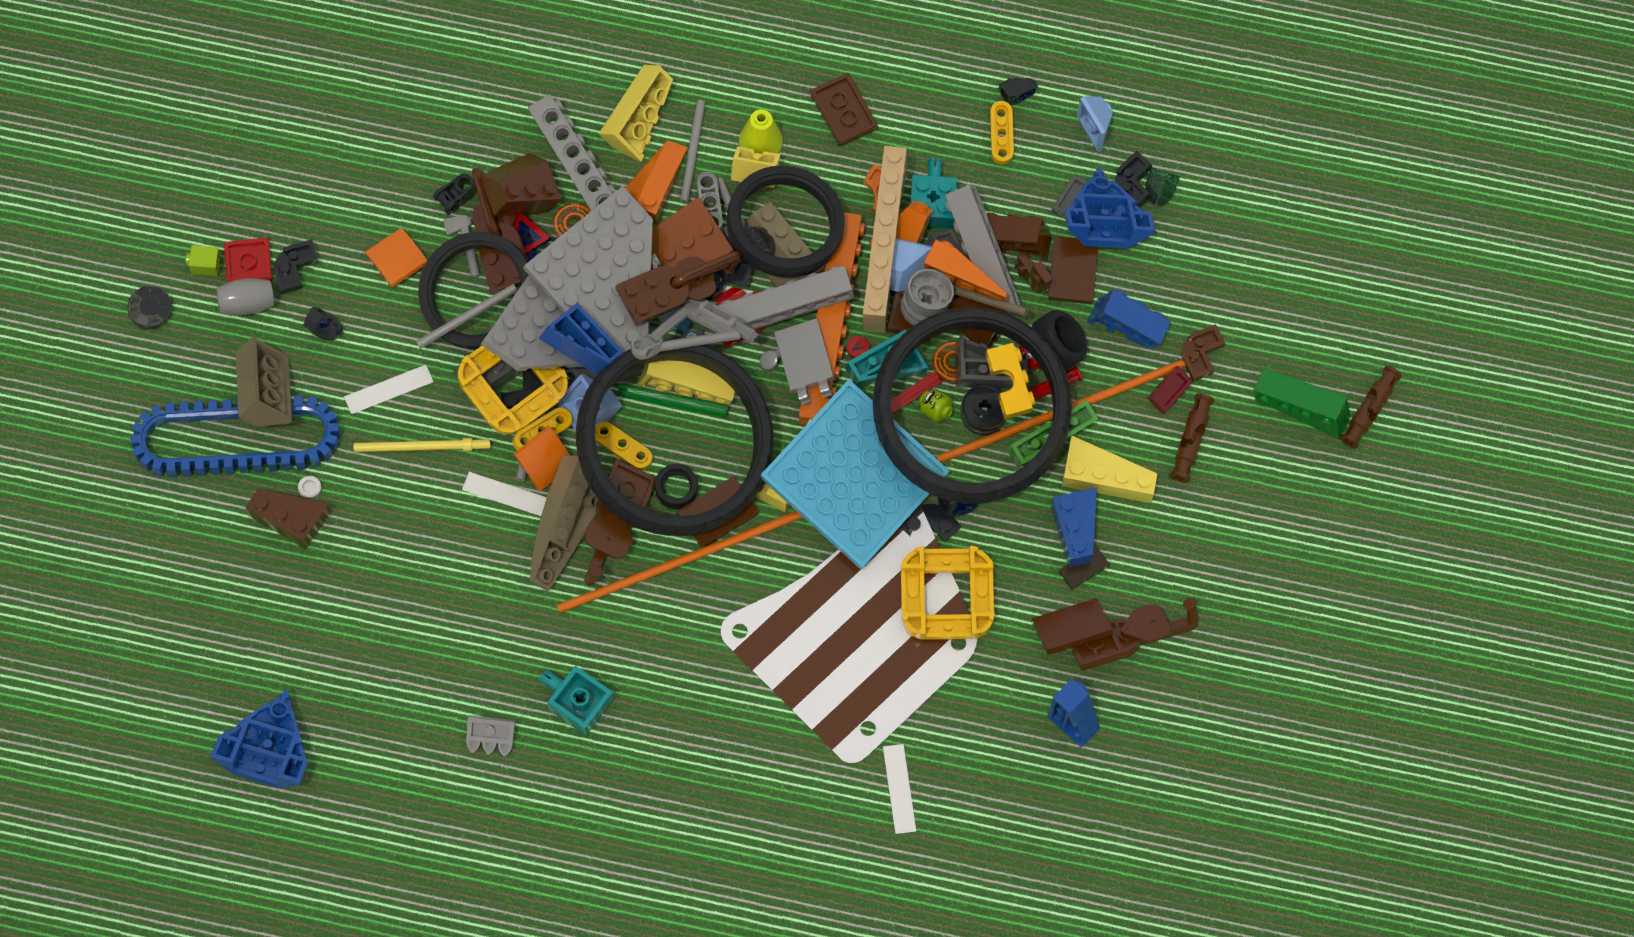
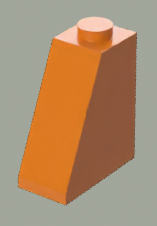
M911 202L899 213L896 238L920 244L933 210L928 208L923 202Z

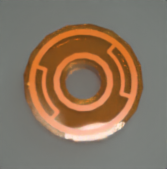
M576 202L560 207L554 214L552 222L556 237L559 238L571 228L568 224L572 220L580 221L591 212L590 208Z
M956 340L947 341L938 346L933 353L932 359L933 372L940 376L941 381L956 385V369L948 364V360L955 358Z

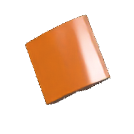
M402 228L365 251L367 258L379 270L380 275L392 288L423 268L428 261Z
M549 426L514 453L519 465L528 474L533 485L539 491H542L553 482L562 456L570 455Z

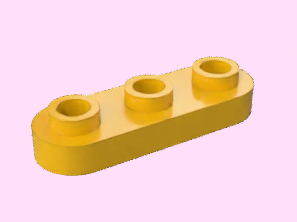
M998 101L992 105L990 111L991 157L995 163L1005 165L1012 160L1014 154L1013 110L1009 103ZM1001 112L1004 113L1005 116L1000 117L997 114ZM1002 132L1005 134V136L1000 137L998 133ZM1005 153L1006 156L1001 157L998 154Z
M556 408L519 430L513 437L514 448L519 450L524 446L520 440H524L526 443L539 434L538 429L544 430L547 426L551 427L556 435H559L571 425V413L565 408ZM556 419H560L562 424H558Z
M601 422L595 426L597 444L628 465L641 471L651 466L652 453L648 448L609 422ZM605 429L608 431V433L606 435H602L600 433L601 430ZM620 442H625L627 445L625 447H620L618 444ZM642 454L645 456V458L639 460L637 456Z

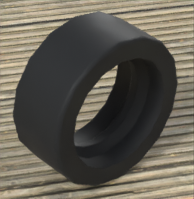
M671 464L661 469L655 480L657 499L667 508L676 510L694 501L697 497L698 481L692 469L682 464ZM672 475H681L687 478L690 484L687 495L678 499L667 496L663 490L666 478Z

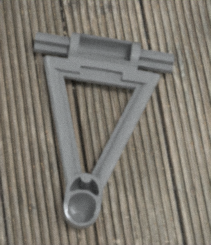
M686 298L683 303L684 306L651 334H644L634 338L631 343V352L635 358L644 360L657 355L660 351L738 340L740 337L753 343L758 333L744 325L743 319L708 300L702 302ZM685 318L698 322L716 332L715 334L662 341V338Z

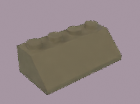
M771 201L752 213L745 221L746 228L744 230L753 228L752 238L750 239L757 240L761 250H769L773 256L800 258L812 253ZM754 228L765 234L760 240L753 238ZM765 236L769 241L770 249H762L760 241ZM821 267L820 269L812 273H823L824 267ZM765 273L775 287L785 285L790 280L804 279L809 275L778 277Z
M252 337L236 351L238 417L256 427L289 424L292 421L288 355Z

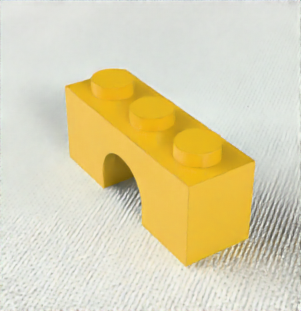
M1014 343L988 349L985 355L991 376L1005 374L1013 382L1012 389L1000 393L998 397L1004 420L1030 413L1033 409L1032 405H1035V400L1032 392H1028L1026 383H1029L1026 371L1021 370L1019 362L1022 361L1019 348L1015 349Z

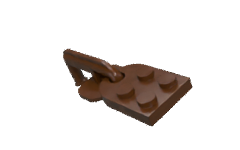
M479 168L472 169V177L480 204L472 212L476 231L492 233L509 240L528 259L522 237L517 229L512 227L517 214L494 216L480 180V176L486 172ZM478 248L491 294L495 295L512 284L515 287L520 285L518 271L508 256L494 249Z
M733 251L707 263H704L699 257L692 256L679 261L675 268L670 266L654 268L617 284L615 289L635 326H638L678 309L683 305L686 298L700 301L713 295L716 284L711 273L722 268L727 274L734 273L741 254L739 251Z
M616 459L609 472V479L623 495L645 508L655 485L656 477ZM599 499L596 505L598 518L590 522L585 533L586 543L591 548L596 549L584 577V584L586 586H591L598 577L602 576L603 570L601 565L606 554L613 558L624 557L633 540L630 529L633 526L615 516Z
M1192 597L1185 599L1183 607L1187 609V617L1169 623L1162 609L1157 605H1146L1136 608L1127 620H1108L1113 635L1070 648L1080 670L1084 671L1127 658L1134 654L1139 646L1194 630L1198 626L1196 600Z

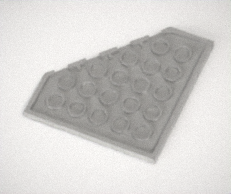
M622 186L525 264L523 269L563 313L578 302L624 352L631 349V343L634 338L648 334L649 321L635 326L615 287L621 282L651 270L653 219Z
M528 275L481 345L517 371H526L528 368H538L539 370L555 369L557 366H567V368L583 367L538 339L548 325L564 313ZM649 325L648 334L655 330L651 325Z

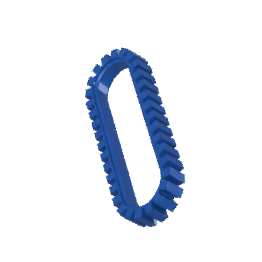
M294 396V404H291L292 415H311L320 419L325 426L323 439L312 449L183 458H159L148 450V436L160 424L238 419V399L237 407L233 406L231 400H223V408H219L217 400L208 401V409H205L203 401L194 402V410H191L189 402H181L180 411H177L174 403H166L165 412H161L159 405L151 408L153 416H150L146 411L139 416L142 424L135 422L132 428L134 435H131L133 452L142 467L148 472L152 469L154 475L163 477L164 471L167 469L170 478L178 477V469H181L184 477L192 476V468H195L198 476H205L206 467H210L212 475H221V466H224L226 474H235V466L239 467L240 473H249V465H253L255 473L264 472L263 464H267L269 472L278 471V463H281L283 471L292 470V462H296L298 470H306V461H311L314 468L321 465L320 456L327 462L332 457L331 450H337L340 427L334 411H331L329 405L324 401L319 404L317 398L309 396L307 404H304L303 396Z

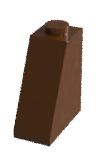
M957 296L951 300L948 309L976 307L1010 314L1004 310L964 297L958 298ZM959 329L970 341L978 344L983 343L987 347L994 345L1001 335L984 329Z

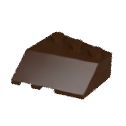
M531 153L480 176L494 216L550 212L562 199L547 160Z

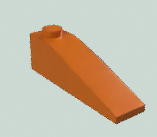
M668 140L625 187L630 195L653 219L652 224L655 225L658 223L688 150V147Z
M935 240L924 261L925 269H935L942 272L950 279L953 285L1008 302L1007 293L954 248L951 243Z

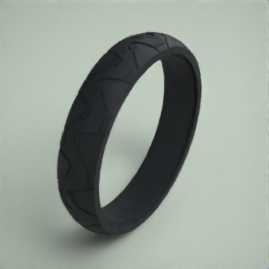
M962 307L936 313L912 326L894 343L886 354L878 371L874 386L873 417L875 428L891 462L909 481L934 496L955 502L985 503L1012 496L1032 485L1044 475L1060 454L1071 422L1072 403L1068 378L1058 355L1051 345L1033 327L1010 314L988 308ZM974 328L1002 334L1026 349L1037 361L1047 378L1053 403V417L1048 438L1041 450L1029 463L1004 478L988 482L969 483L942 477L917 461L907 450L897 433L891 411V391L900 367L906 358L922 343L951 330Z
M708 345L660 351L657 355L644 360L635 358L631 349L625 351L612 360L608 366H605L593 379L585 392L577 416V455L582 472L591 490L599 501L619 519L633 527L653 534L665 536L695 535L713 530L731 521L756 497L764 484L760 475L771 464L774 445L773 425L768 405L761 390L740 364L728 355ZM672 360L699 365L722 378L736 392L744 404L753 431L752 461L741 487L723 504L695 515L671 516L656 513L639 506L623 495L606 474L599 459L595 439V425L599 406L605 393L620 377L644 364Z

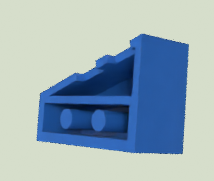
M1113 289L1096 300L1087 323L1093 325L1094 322H1098L1107 326L1106 331L1113 333L1115 329L1126 334V339L1153 349L1161 344L1171 321L1167 320L1162 313L1146 308L1144 303L1130 299L1123 291Z
M578 302L548 325L538 338L596 375L605 366H608L612 360L624 353Z
M1097 487L1052 498L1051 510L1069 567L1092 562Z
M1071 678L1053 697L1047 717L1082 748L1097 733L1100 726L1090 695L1087 692L1088 689L1080 681L1076 682Z

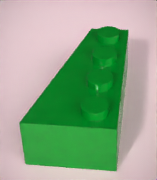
M1267 368L1263 369L1253 389L1255 400L1259 404L1269 406L1339 440L1350 420L1347 397Z

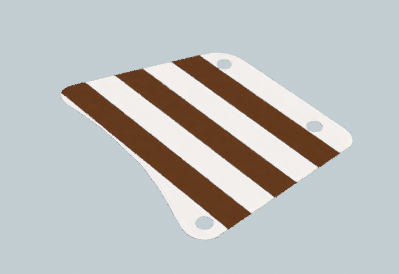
M922 507L917 517L921 522L920 528L917 531H912L911 536H909L899 527L862 569L858 568L840 550H837L809 574L781 591L731 613L726 617L721 626L723 641L842 761L847 763H856L868 756L969 660L977 644V638L965 639L966 647L958 651L952 648V639H918L908 635L903 626L901 610L902 561L916 547L924 546V549H940ZM952 573L924 574L925 615L970 614ZM736 624L746 626L748 632L744 638L739 639L732 634V629ZM865 721H871L876 726V731L871 736L863 735L860 730L862 723Z

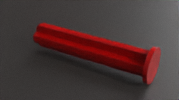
M1076 365L1073 366V369L1065 372L1069 384L1078 380L1079 382L1083 381ZM1045 381L1028 389V392H1032L1034 400L1050 394L1051 390L1048 381Z
M932 372L891 399L892 414L922 396L924 392L941 383L940 376L936 372Z

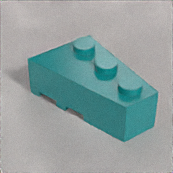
M906 330L847 362L845 370L857 387L875 384L878 371L886 354ZM917 348L906 358L895 380L926 373L928 366Z

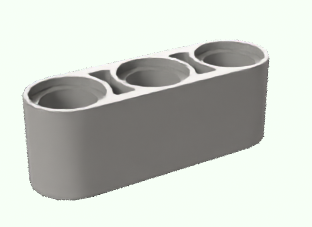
M703 172L697 178V194L704 205L707 203L715 205L713 208H707V210L723 232L717 179L713 173ZM704 183H710L712 186L709 188H705L702 185Z

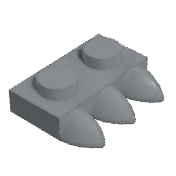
M469 715L466 744L469 751L474 753L482 742L484 751L489 755L494 751L498 743L499 751L505 757L510 752L514 742L515 720Z

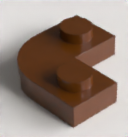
M1026 252L1018 255L1015 262L1017 274L1023 277L1036 293L1040 294L1049 289L1053 278L1042 262L1039 261L1033 264Z
M1216 324L1192 333L1183 344L1181 356L1193 382L1214 373L1206 353L1222 348L1225 345Z

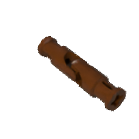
M1391 366L1384 367L1382 376L1378 381H1375L1366 398L1349 422L1348 430L1345 434L1341 435L1340 440L1345 445L1357 449L1362 435L1368 432L1381 408L1392 394V388L1396 381L1401 379L1402 374L1397 369Z
M1197 393L1194 396V407L1189 412L1185 431L1175 456L1176 464L1174 470L1170 472V478L1181 483H1187L1190 479L1188 476L1190 468L1195 463L1202 435L1209 418L1207 414L1210 405L1214 402V399L1206 394Z

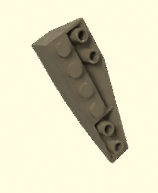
M562 456L547 495L536 534L530 582L546 591L550 590L585 535L590 522L597 516L596 505L598 498L584 477L578 456Z

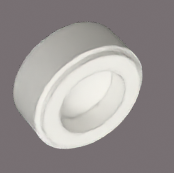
M306 476L298 484L299 493L304 499L313 500L320 495L322 490L320 481L314 476Z

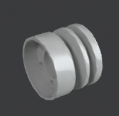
M923 269L914 273L900 302V309L904 318L911 325H915L936 313L946 311L954 295V288L950 279L935 269Z

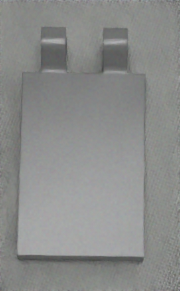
M816 318L774 332L790 391L792 394L797 392L802 406L811 403L807 389L818 385L823 398L831 397L832 392L829 382L835 380L818 319Z

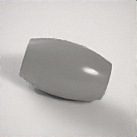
M259 278L238 279L216 288L219 312L223 314H254L274 305L273 290L269 280Z

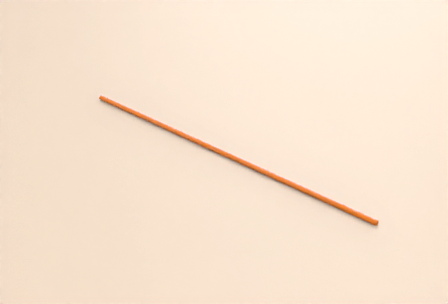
M1181 359L1072 402V408L1086 400L1090 405L1165 376L1175 366L1183 369L1186 367L1185 362ZM1053 410L934 457L939 462L944 463L1052 420ZM794 511L557 604V609L559 613L565 612L804 517L797 511Z

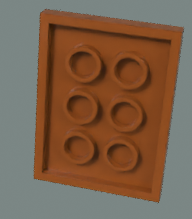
M699 197L652 228L651 255L655 253L661 263L660 266L675 268L679 261L692 256L699 257L704 263H707L734 251Z

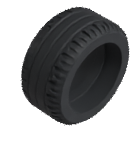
M1053 310L1033 323L1032 327L1051 345L1065 371L1077 365L1086 357L1087 340L1078 322L1068 313Z

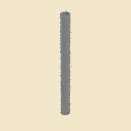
M697 100L680 198L682 203H689L705 108V101Z
M515 285L508 286L416 341L420 349L513 295L517 292Z

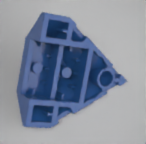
M1099 167L1095 171L1094 176L1088 180L1075 197L1072 205L1065 211L1068 230L1084 246L1129 248L1155 233L1152 215L1147 210L1142 211L1136 205L1137 201L1114 180L1109 181L1104 176V171Z
M286 689L277 699L271 703H266L241 720L229 732L225 731L218 736L210 759L236 776L269 786L284 788L300 785L308 763L288 690Z

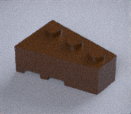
M986 213L1002 253H1006L1007 249L1021 252L1020 254L1026 252V254L1041 256L1040 261H1048L1052 236L1041 218L1037 216H1029L1027 218L1014 214L1001 216L995 213Z
M257 489L245 507L249 517L304 549H307L331 513L328 503L263 489Z

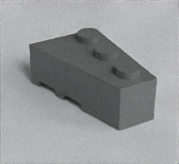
M960 335L955 343L957 387H975L988 384L997 388L1012 389L1013 382L1005 374L991 376L985 354L988 349L992 348L987 347L983 343L978 344L967 340L966 337ZM1022 358V361L1019 362L1021 370L1026 371L1028 376L1027 359Z

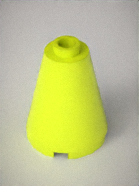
M761 109L752 113L741 130L739 144L740 147L755 149L754 153L762 154L763 151L778 154L782 148L783 137L771 114Z

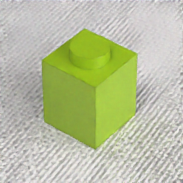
M191 245V252L186 255V266H189L191 274L218 276L221 260L219 248Z

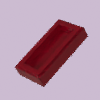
M1175 366L1147 399L1164 414L1193 381L1179 366Z

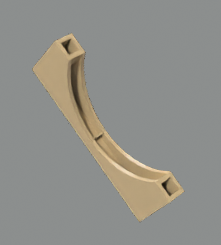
M884 146L863 309V331L886 334L896 232L907 169V148Z

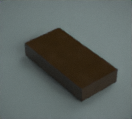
M1096 546L1093 548L1092 562L1069 567V564L1059 569V573L1070 589L1073 590L1107 569L1110 564Z

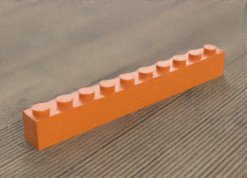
M844 212L843 238L837 251L826 264L825 272L831 267L845 266L851 284V278L857 275L858 264H854L855 256L860 257L862 244L858 243L859 236L863 237L865 224L861 223L862 215ZM851 284L852 291L854 292V284ZM847 301L818 309L816 317L820 324L835 380H838L840 367L836 366L837 359H842L844 346L840 345L841 338L845 339L847 325H843L844 318H849L851 305L847 304ZM833 381L829 382L832 392L831 397L823 398L819 385L807 389L811 403L803 406L801 404L799 413L800 425H807L808 421L812 420L836 394L837 387H833Z

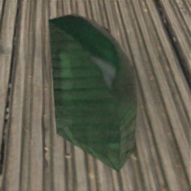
M1151 167L1145 187L1151 195L1149 198L1150 202L1156 206H1163L1168 203L1173 197L1180 176Z

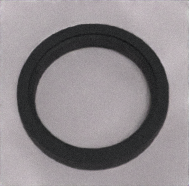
M771 166L750 174L738 185L728 204L726 224L728 236L734 249L740 252L741 257L748 264L770 275L799 277L817 271L831 260L843 238L845 219L838 196L823 179L798 167ZM791 185L801 188L814 196L825 209L829 219V236L818 250L800 258L773 256L758 248L747 236L741 220L743 204L754 192L766 186Z
M487 232L464 233L451 238L438 247L426 262L418 287L420 308L431 329L434 331L445 324L436 307L435 288L441 271L451 259L464 251L474 248L497 250L508 256L514 263L519 274L521 287L528 277L527 272L523 269L524 265L529 262L524 253L509 240ZM452 330L440 338L454 346L476 350L482 346L481 343L489 332L470 335Z

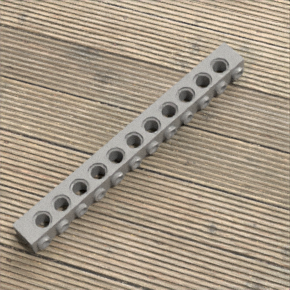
M549 94L527 107L591 211L616 192L612 184L607 186L604 180L607 179V176L602 168H596L593 164L597 160L590 150L585 151L583 145L586 143L580 133L575 135L572 130L575 125L570 117H564L562 111L565 109L559 99L554 101ZM553 118H558L555 123H549ZM568 135L567 139L560 140L562 136ZM574 152H579L576 157H570ZM590 169L587 174L581 175L583 170ZM601 186L598 191L591 192L594 187ZM655 253L651 255V270L661 265ZM680 306L676 310H673L669 313L657 317L660 323L670 318L679 309H681L682 306Z

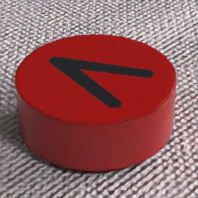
M861 336L852 337L847 343V353L852 359L869 350L868 341Z

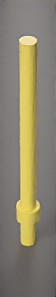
M472 438L447 441L354 443V452L450 449L473 451V449L491 448L490 439L472 440Z

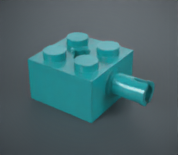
M934 158L928 159V176L912 175L910 203L913 201L923 202L928 208L933 210L927 227L953 229L954 217L946 207L945 201H947L945 195L956 190L957 178L941 177L942 160L937 158L935 167Z
M577 666L571 670L565 680H561L548 669L545 670V675H541L539 682L555 691L547 702L548 709L586 736L614 700L613 691ZM583 698L585 699V702H584V703H582V702L577 703V701H576L577 699L580 700V701H581Z

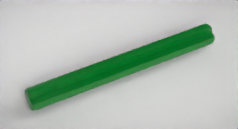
M624 383L620 384L618 394L621 397L720 417H727L729 405Z

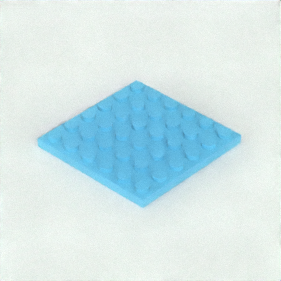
M848 380L760 475L767 485L860 569L866 565L930 494L909 481L891 462L875 428L873 401L851 380ZM894 421L901 441L912 456L932 472L945 477L949 470Z

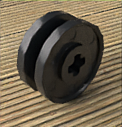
M988 384L977 385L969 389L964 395L960 410L961 420L964 426L972 433L981 436L990 435L998 432L1005 425L1006 419L1004 420L998 399L999 394L1003 392L997 387Z

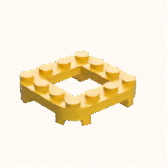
M481 346L470 355L464 357L459 366L457 376L462 390L495 431L502 435L515 434L558 404L564 397L568 385L567 374L564 369L562 370L560 366H557L555 369L541 370L531 368L543 385L510 410L507 409L482 377V374L502 361V359L484 346Z
M920 546L907 554L901 566L902 623L908 635L918 639H976L987 635L992 627L995 615L992 559L976 546H970L969 549H924V546ZM970 573L971 614L925 615L924 574Z

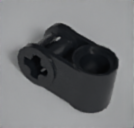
M460 174L448 184L439 188L434 193L433 199L439 201L444 207V212L450 215L475 196L476 187L474 180L469 174ZM464 184L470 185L466 190L460 189Z

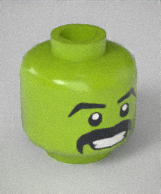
M938 389L924 392L919 400L921 413L934 422L948 419L953 413L952 399Z

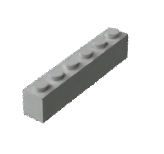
M967 185L946 194L947 201H945V204L955 219L953 224L956 232L962 237L963 242L961 245L964 253L969 255L971 262L1007 293L1009 303L1022 307L976 185Z
M835 266L820 274L812 273L804 279L790 280L785 285L768 287L762 292L756 294L749 293L734 301L726 300L718 306L743 319L744 325L757 329L853 299L854 294L845 266Z

